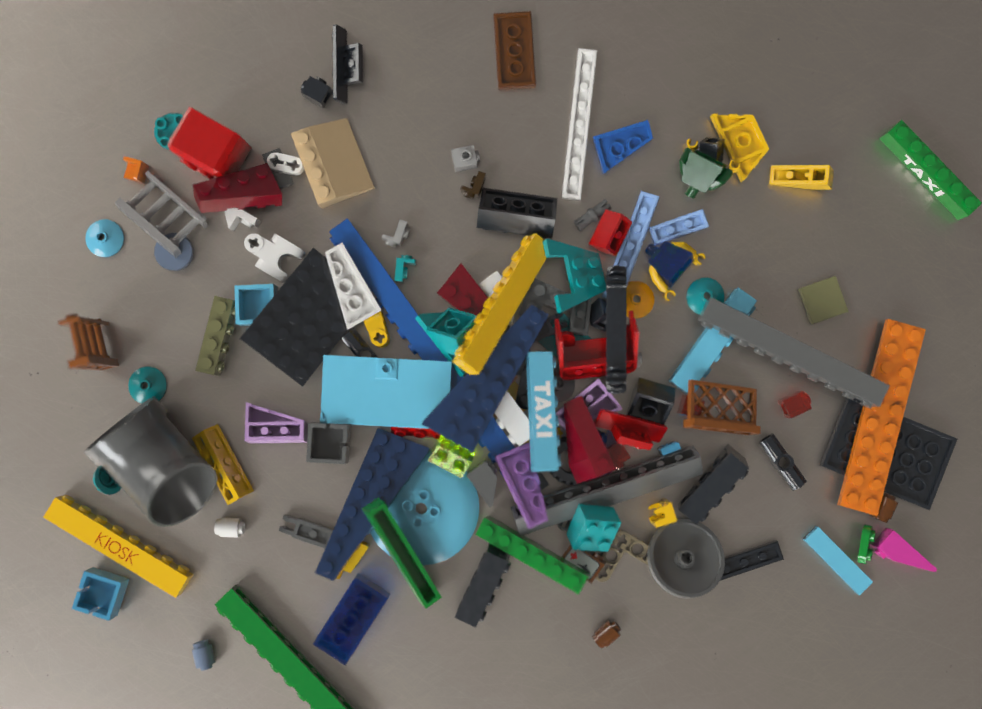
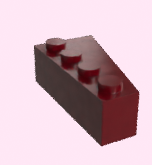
M268 163L193 184L194 198L201 213L227 211L230 208L242 210L245 207L257 206V208H265V205L282 206V192Z
M460 263L437 292L438 296L455 309L474 315L482 312L484 302L488 299L462 263ZM507 325V327H506L505 331L503 332V334L507 331V329L509 328V325Z

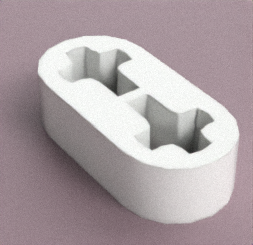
M271 153L267 158L269 167L276 172L297 176L304 170L301 160L295 156ZM276 158H278V160L280 162H283L284 164H277L275 167L272 163V160H276ZM295 162H297V164L300 167L295 168V171H293L292 167L287 166L288 164L293 165L295 164Z

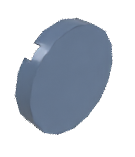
M168 233L164 236L170 239L171 237L174 238L178 233ZM187 237L179 243L180 246L178 248L181 254L177 258L172 256L159 243H156L154 256L161 267L171 271H179L191 263L194 248Z

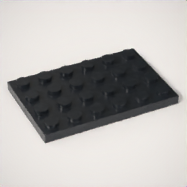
M312 248L239 338L302 387L323 362V355H328L347 331L327 258L315 248Z
M846 398L820 463V466L844 476L863 408L860 404L861 401L855 398L853 400ZM903 417L884 492L930 510L958 439Z

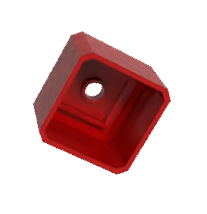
M191 107L187 109L168 142L169 150L180 158L181 163L195 172L198 171L209 180L239 171L252 149L239 134Z

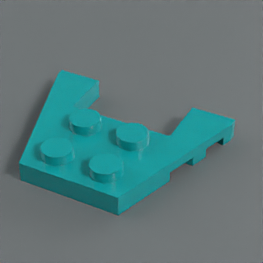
M551 239L543 241L546 258L564 257L570 285V294L554 296L558 314L607 290L599 253Z

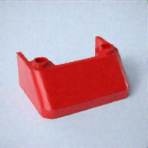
M629 310V323L626 324V374L635 371L637 368L639 331L633 310ZM559 318L555 319V341L560 377L564 380H576L606 376V337L575 341L573 333L568 331L561 332Z

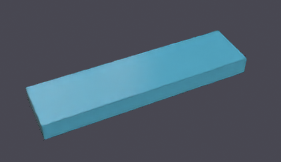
M818 526L803 539L859 596L873 583Z

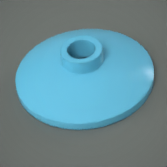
M107 219L98 220L86 232L87 247L97 256H113L123 246L124 233L121 227L114 221ZM101 234L105 235L103 240H100Z

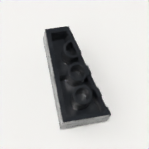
M729 444L724 448L726 453L722 457L717 456L713 461L712 470L705 471L698 481L700 484L698 486L696 484L693 485L678 503V510L696 525L699 521L703 522L708 517V512L713 507L716 508L722 502L721 498L726 493L732 492L735 488V483L739 479H744L749 472L746 458Z
M488 543L487 551L483 553L478 570H475L470 587H467L456 611V619L475 628L479 621L483 622L487 613L484 610L487 605L491 606L495 597L493 592L495 589L499 590L503 581L501 576L503 572L507 573L510 568L511 562H509L510 555Z

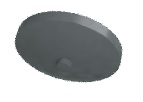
M677 519L676 522L659 528L652 536L648 546L647 561L653 578L662 589L680 598L700 597L713 590L723 576L725 556L722 545L717 536L702 523L696 525L690 519Z

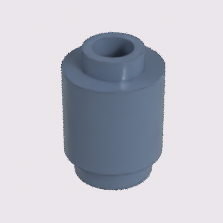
M208 639L193 644L192 653L196 668H200L201 671L212 668V664L215 663L212 645L209 644Z

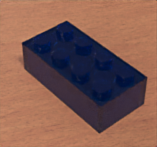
M358 573L313 642V645L346 666L388 600L390 593Z

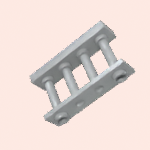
M147 171L145 174L150 182L130 201L127 200L125 202L119 198L115 204L121 212L172 256L177 258L181 254L178 248L180 246L179 243L198 224L206 229L208 227L207 218L199 210L195 212L167 188L160 176L156 173L152 175ZM155 187L164 193L145 213L139 214L135 211L136 206ZM170 199L174 201L178 207L159 226L156 225L154 227L149 223L151 221L150 218ZM184 211L188 213L193 219L174 238L168 239L164 236V231Z

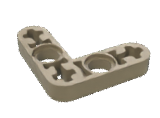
M618 530L612 544L614 543L616 546L618 543L617 536H622L623 534L626 541L619 544L620 552L615 547H610L609 551L613 550L617 553V557L613 561L607 560L606 554L608 552H602L601 555L604 557V561L612 566L611 568L608 566L605 568L607 573L605 576L598 577V574L595 579L600 582L607 581L625 552L648 565L647 556L645 555L649 545L624 530ZM635 544L643 546V551L640 554L633 553L632 548Z

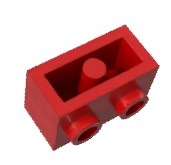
M605 210L589 244L599 252L616 256L632 221L621 213Z

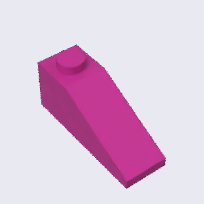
M885 528L871 544L876 549L874 552L882 559L888 558L892 561L932 572L938 570L892 529Z

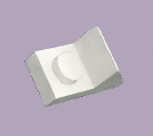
M230 208L224 211L228 228L232 231H235L240 220L241 223L250 228L252 225L258 228L262 222L244 210H238V208Z

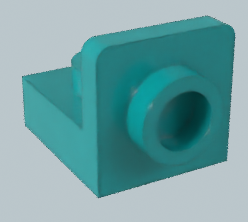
M401 255V258H396V283H403L404 279H407L408 267H405V265H416L417 261L413 259V256Z

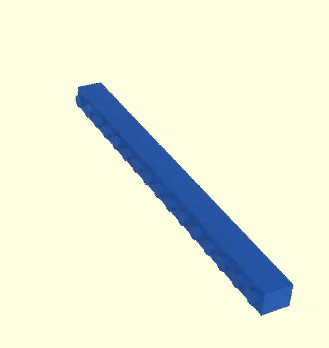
M345 219L331 229L329 233L332 237L329 239L334 246L343 243L368 288L377 297L375 300L381 309L384 307L388 312L385 316L391 324H397L399 327L397 332L403 340L407 338L410 342L408 347L414 355L418 353L422 360L448 361L415 319L418 316L417 312L349 219ZM453 367L451 368L450 391L464 378V376L460 377ZM492 417L478 443L482 448L486 446L490 452L487 455L494 464L496 463L495 457L497 455L510 451L515 446Z

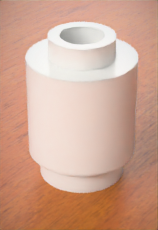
M222 517L215 522V534L220 537L239 538L245 532V522H242L241 518Z

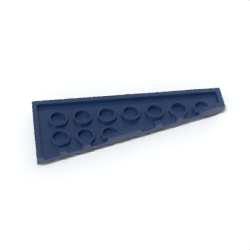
M531 305L499 339L480 374L470 375L467 373L423 420L422 425L473 453L549 314Z
M377 428L315 574L332 581L337 578L350 557L372 531L373 527L362 508L376 498L381 499L389 508L399 491L406 485L414 471L418 469L425 456L429 454L430 448Z

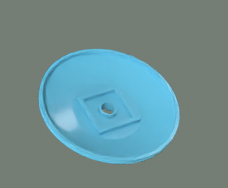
M432 450L425 456L418 469L414 471L409 481L402 487L388 508L422 565L440 563L457 554L473 535L479 517L477 489L466 476V469L448 455ZM418 503L426 505L427 511L420 514L417 512L416 505ZM372 528L370 534L374 541L390 556L376 531Z

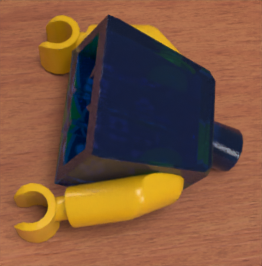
M664 241L659 248L651 243L645 250V253L651 256L648 263L652 282L660 292H663V298L667 301H670L667 298V293L671 292L674 297L676 296V293L673 290H669L668 286L672 288L692 262L696 266L702 265L698 261V256L701 259L706 258L703 253L697 254V251L686 242L672 241L669 243Z

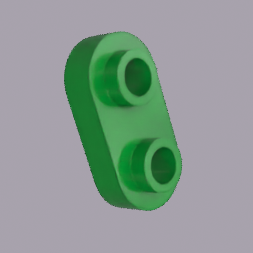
M866 524L863 526L858 563L867 564V561L872 559L873 550L870 549V544L875 541L876 536L873 526Z

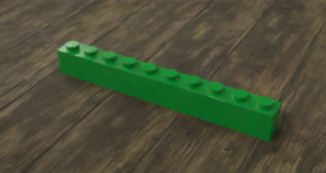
M237 585L232 587L214 604L217 607L218 613L223 617H227L232 628L236 631L239 630L244 635V640L257 649L258 655L270 663V667L274 672L280 673L284 677V682L289 687H293L297 691L298 697L302 701H306L311 706V709H354Z

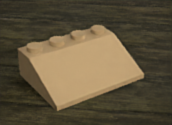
M347 118L309 126L291 133L316 201L322 209L375 189Z

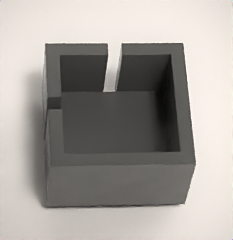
M309 423L306 462L349 463L350 445H346V443L350 442L351 425Z

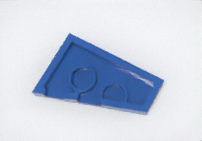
M648 120L593 136L603 174L653 139Z

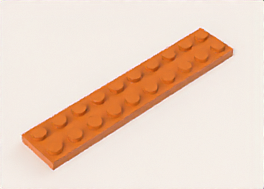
M891 319L885 320L871 376L890 385L880 407H872L870 409L863 406L837 505L878 516L926 329Z

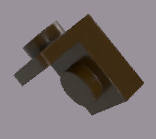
M478 171L477 176H473L470 184L473 187L472 189L461 185L460 190L461 193H464V197L479 199L486 180V173Z

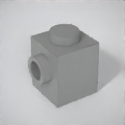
M474 145L451 149L455 172L478 168L477 162H480L479 151L474 150Z

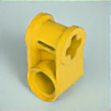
M382 310L364 320L371 342L379 348L387 347L390 344V336ZM379 335L385 337L382 339V343L376 341L379 339Z

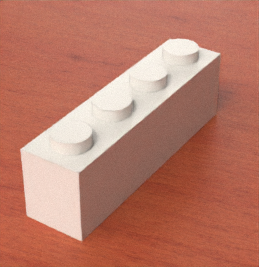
M506 391L495 411L498 417L495 421L502 430L504 428L507 429L510 433L507 437L513 445L518 444V446H521L530 439L529 420L509 392Z

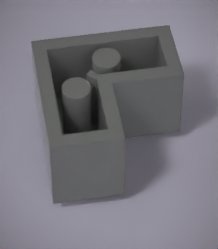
M534 279L518 315L522 316L531 305L540 310L545 306L557 311L554 296L570 293Z

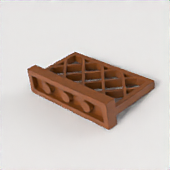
M688 380L687 419L683 421V428L748 436L761 433V426H756L757 389ZM695 385L699 386L703 391L699 397L695 393ZM712 388H715L720 394L716 399L709 392ZM729 390L736 396L732 401L726 395ZM746 392L750 393L748 404L742 397ZM705 395L711 402L707 408L701 401ZM721 398L727 403L724 409L717 403ZM738 400L744 407L740 412L734 406ZM696 404L703 411L700 415H694V406ZM713 406L719 412L716 418L709 412ZM729 409L736 415L732 420L726 415ZM745 411L750 415V422H746L742 416Z

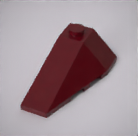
M582 396L563 403L568 461L576 483L587 481L615 470Z

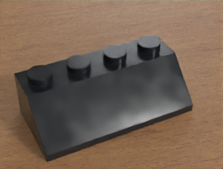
M482 188L476 228L516 233L524 236L537 233L541 238L552 239L556 220L557 198Z

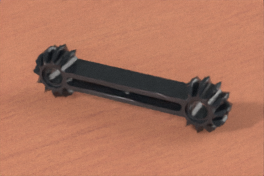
M613 265L607 268L606 390L608 393L619 394L626 391V268Z

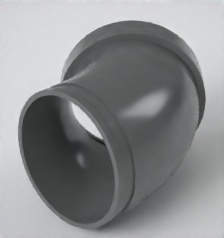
M153 396L109 428L86 448L84 453L97 467L103 466L151 523L156 526L168 527L188 520L206 505L215 491L217 474L213 467L208 464L166 417L167 410Z

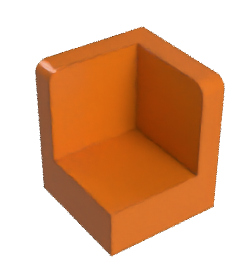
M124 156L123 160L128 163L124 178L145 184L147 177L145 173L148 171L149 165L141 160Z

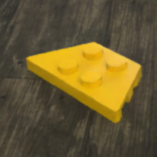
M711 114L710 118L720 139H725L724 148L730 161L732 159L735 160L732 164L733 167L737 168L741 164L736 174L740 182H742L769 150L754 115Z

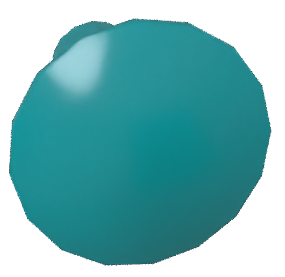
M169 113L156 119L154 136L163 148L169 150L168 142L183 118L182 114Z

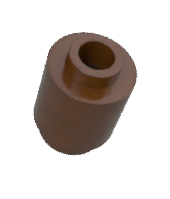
M884 493L878 516L873 515L872 517L888 523L889 519H892L898 502L895 501L896 497Z
M608 620L594 632L595 634L592 638L603 649L621 636V628L615 621L611 622Z

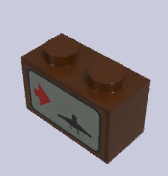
M571 544L562 555V558L589 572L590 576L587 581L591 584L606 564L603 561L604 557L596 551L593 553L591 551L573 550Z

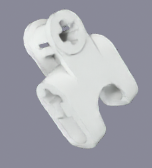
M275 233L270 241L258 234H250L244 241L245 248L259 257L255 266L283 283L290 276L281 268L282 259L288 255L302 259L305 255L302 249ZM253 241L257 242V243L259 244V246H258V247L254 246V245L252 244Z

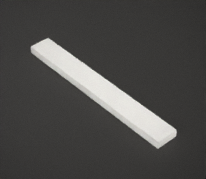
M578 49L562 191L563 199L581 200L597 50Z

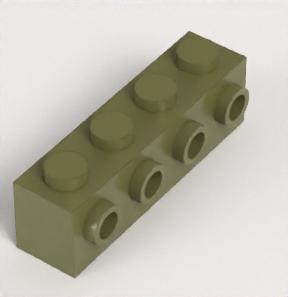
M214 296L195 371L220 376L223 372L225 355L228 353L230 346V336L234 331V300Z

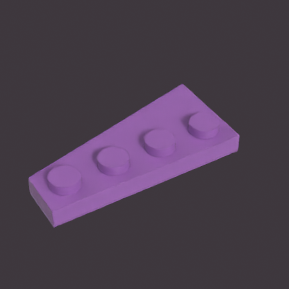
M530 442L497 455L495 460L528 528L530 529L546 522L548 517L540 490L539 477L537 472H531Z

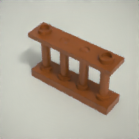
M78 314L67 315L64 320L58 321L59 325L70 327L76 352L75 359L68 360L69 369L102 371L119 366L118 359L110 358L107 355L101 330L102 327L110 326L109 322L101 321L100 318L80 317Z

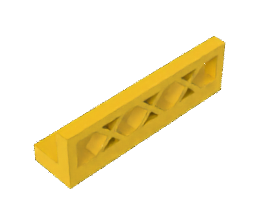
M218 424L202 430L192 438L201 456L215 470L217 486L227 505L254 491Z

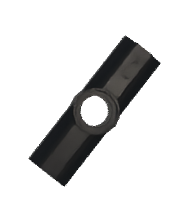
M355 328L341 338L356 357H361V353L364 350H368L371 353V357L379 358Z
M771 433L761 439L759 442L760 446L791 490L794 491L805 485L806 479L776 436ZM782 457L786 459V464L783 467L779 464Z

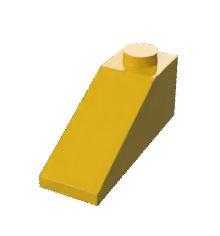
M771 165L769 184L811 190H832L834 170L830 165Z

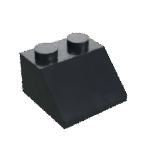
M639 377L633 389L626 415L664 425L675 402L676 388Z

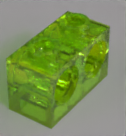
M440 435L431 449L428 462L462 478L472 464L475 451L472 453Z

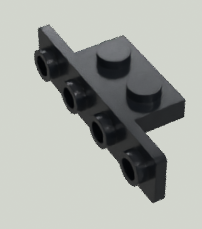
M336 24L333 25L332 93L335 101L347 104V85L363 83V45L360 43L347 45V30Z

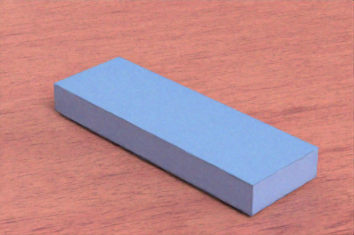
M701 209L649 227V232L654 246L706 229L709 227L704 210Z

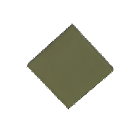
M836 276L798 289L810 324L849 312Z

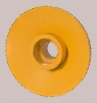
M630 281L626 288V317H629V310H633L635 319L642 318L652 310L655 302L654 294L647 284L641 281ZM634 296H638L640 298V301L638 303L634 302Z

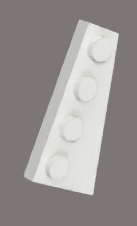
M343 243L326 251L325 255L348 330L380 312L381 308Z

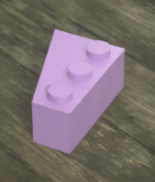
M595 379L572 398L575 399L582 396L593 420L597 418L602 409L613 412L623 409L612 394L607 392L600 379ZM562 406L555 412V415H558L559 424L566 431L564 406Z
M246 402L245 441L250 444L307 443L308 423L304 420Z

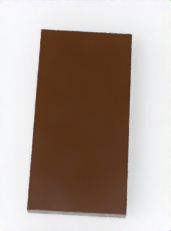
M531 11L494 13L498 90L535 88L536 77Z

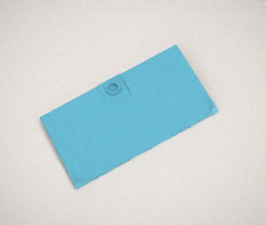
M323 355L320 423L429 429L422 425V422L450 393L452 362Z

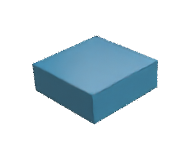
M676 441L658 447L660 455L663 456L681 449L679 442Z

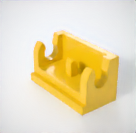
M665 498L648 507L649 510L656 508L653 511L656 515L649 517L650 523L656 528L677 521L672 503Z

